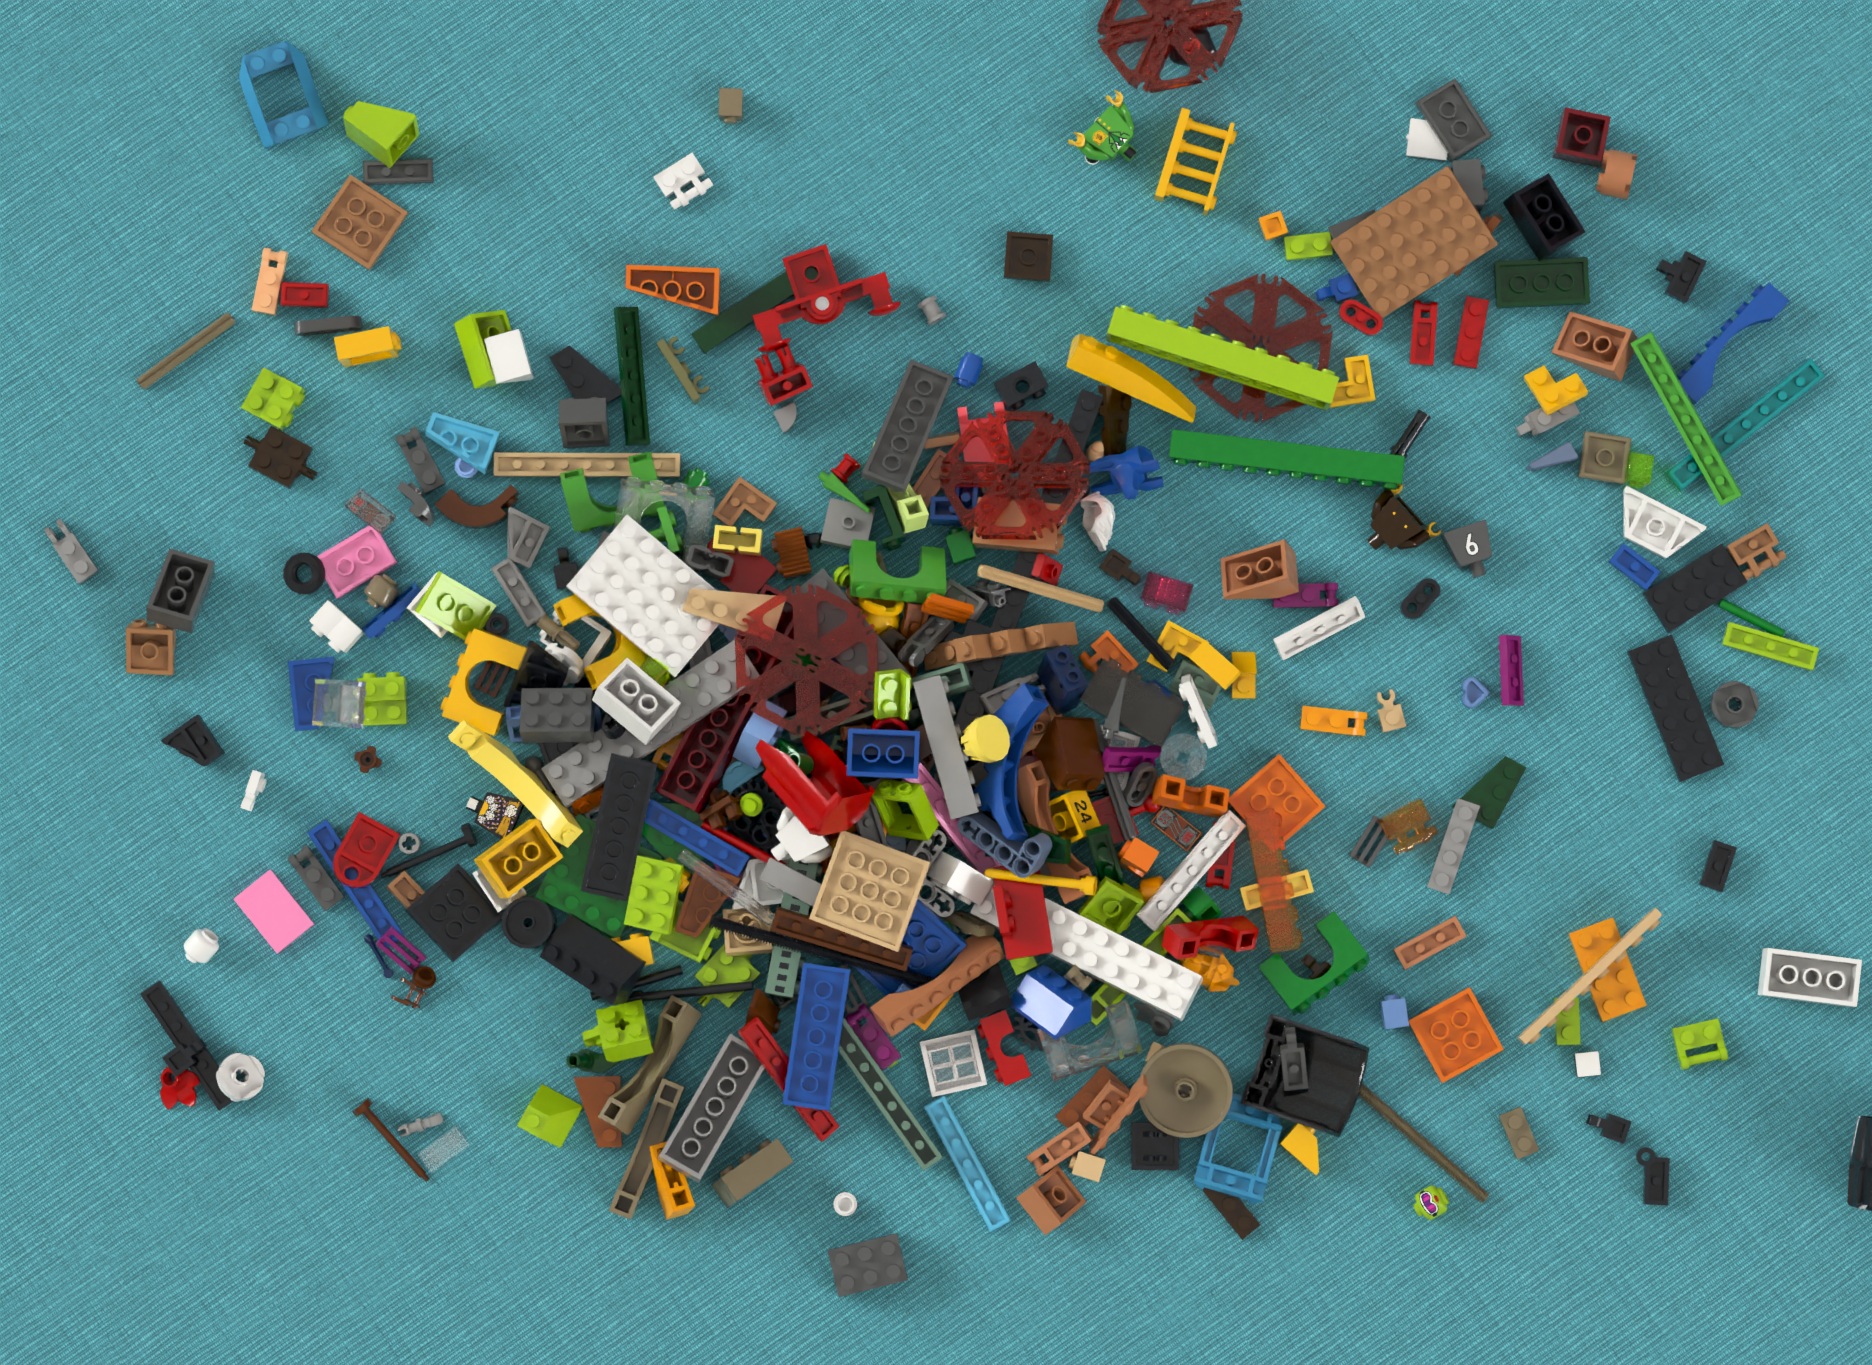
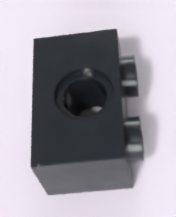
M1036 361L994 383V387L1006 409L1012 408L1014 411L1025 406L1026 400L1032 397L1036 400L1046 394L1045 390L1049 386ZM1024 382L1029 386V390L1026 393H1019L1016 390V385Z

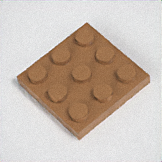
M349 175L311 232L370 271L409 213L357 178Z

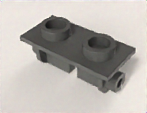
M989 580L975 581L976 585L967 586V589L974 590V594L984 599L988 605L999 608L1006 603L1005 591L1011 590V587L1002 586L998 582L989 583Z

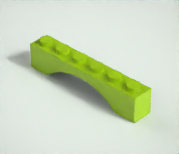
M1176 908L1141 946L1164 956L1168 952L1162 947L1166 925L1192 921L1179 908ZM1104 983L1091 996L1090 1022L1097 1026L1125 997L1126 993Z

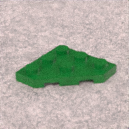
M659 803L701 828L704 820L700 819L699 814L677 803ZM644 822L642 835L665 860L670 857L678 864H683L684 869L692 875L696 864L703 865V856Z

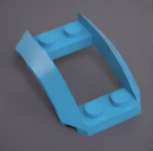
M286 40L243 56L239 80L264 148L329 125L305 55ZM294 63L309 107L267 122L251 78Z
M1233 1093L1232 1102L1225 1118L1268 1130L1256 1173L1251 1175L1211 1163L1221 1122L1213 1130L1206 1133L1194 1183L1201 1190L1205 1187L1249 1200L1248 1204L1260 1203L1263 1201L1265 1187L1283 1126L1280 1124L1278 1116L1241 1104L1242 1096ZM1261 1102L1263 1105L1277 1109L1275 1105Z

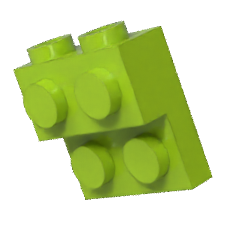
M263 367L240 408L283 431L284 427H289L294 418L292 413L296 406L300 407L305 399L303 393L305 390Z
M387 672L386 677H377V673H364L363 678H357L360 726L408 724L406 677L400 676V672Z
M1105 876L1097 886L1098 890H1096L1095 895H1090L1078 912L1079 915L1120 935L1122 931L1129 927L1134 915L1144 906V897L1140 891L1123 882L1120 885Z

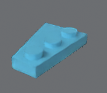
M433 412L426 429V436L483 474L486 473L500 432Z

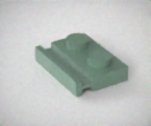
M1183 658L1168 690L1181 696L1179 692L1181 677L1190 673L1204 707L1211 710L1222 687L1196 664Z

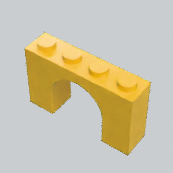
M575 594L553 605L562 626L587 616L602 618ZM612 625L611 627L616 638L613 652L610 656L583 669L593 690L597 689L626 658L631 660L640 669L648 665L647 655Z
M474 628L473 632L469 631L465 644L468 646L465 654L461 653L458 658L457 675L453 674L448 686L451 688L449 697H444L440 709L443 710L442 716L459 723L465 720L481 731L495 736L499 732L505 713L479 703L472 696L469 689L470 674L476 665L486 660L495 661L517 670L527 646L480 628Z

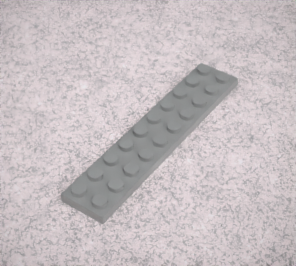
M735 639L663 687L681 704L675 716L646 745L627 729L621 737L608 739L601 728L594 733V742H580L541 769L563 805L569 808L576 800L605 784L611 753L637 759L644 758L757 683L762 677L739 641Z

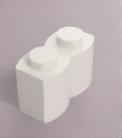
M329 600L309 620L313 624L311 629L318 636L322 637L325 635L331 641L328 644L338 653L341 650L347 653L364 634V631Z

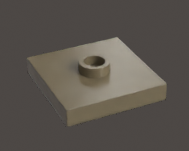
M1585 431L1578 478L1624 485L1632 438Z

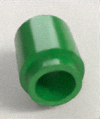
M698 468L694 471L690 469L679 488L681 491L678 495L695 504L697 499L700 500L710 482L707 479L708 474Z

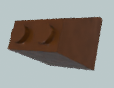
M1054 716L1034 749L1039 760L1042 761L1057 790L1095 791L1105 776V770L1094 720L1092 718Z

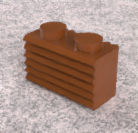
M802 526L775 532V539H771L774 553L779 552L781 560L776 562L779 576L784 575L785 580L812 574Z

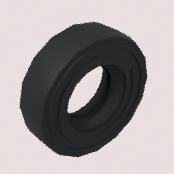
M298 553L291 556L286 562L283 569V578L286 585L292 591L298 594H311L323 585L325 568L317 556L311 553ZM303 564L309 566L312 571L311 579L306 583L301 582L297 577V570Z

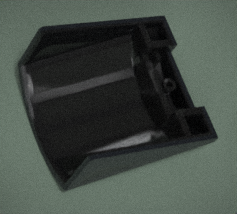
M1270 1014L1263 1034L1266 1039L1252 1081H1247L1240 1103L1340 1137L1350 1118L1362 1086L1369 1047ZM1285 1027H1295L1297 1043H1304L1308 1081L1307 1089L1284 1090L1280 1045H1287Z

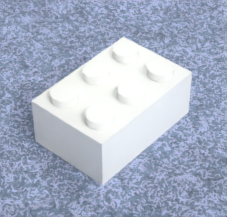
M628 658L597 687L592 701L645 745L675 716L681 704L680 701Z

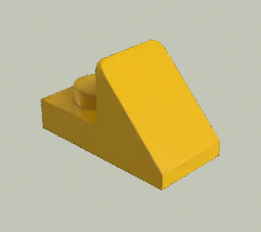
M1231 652V663L1241 672L1231 684L1232 699H1255V675L1257 674L1255 652Z

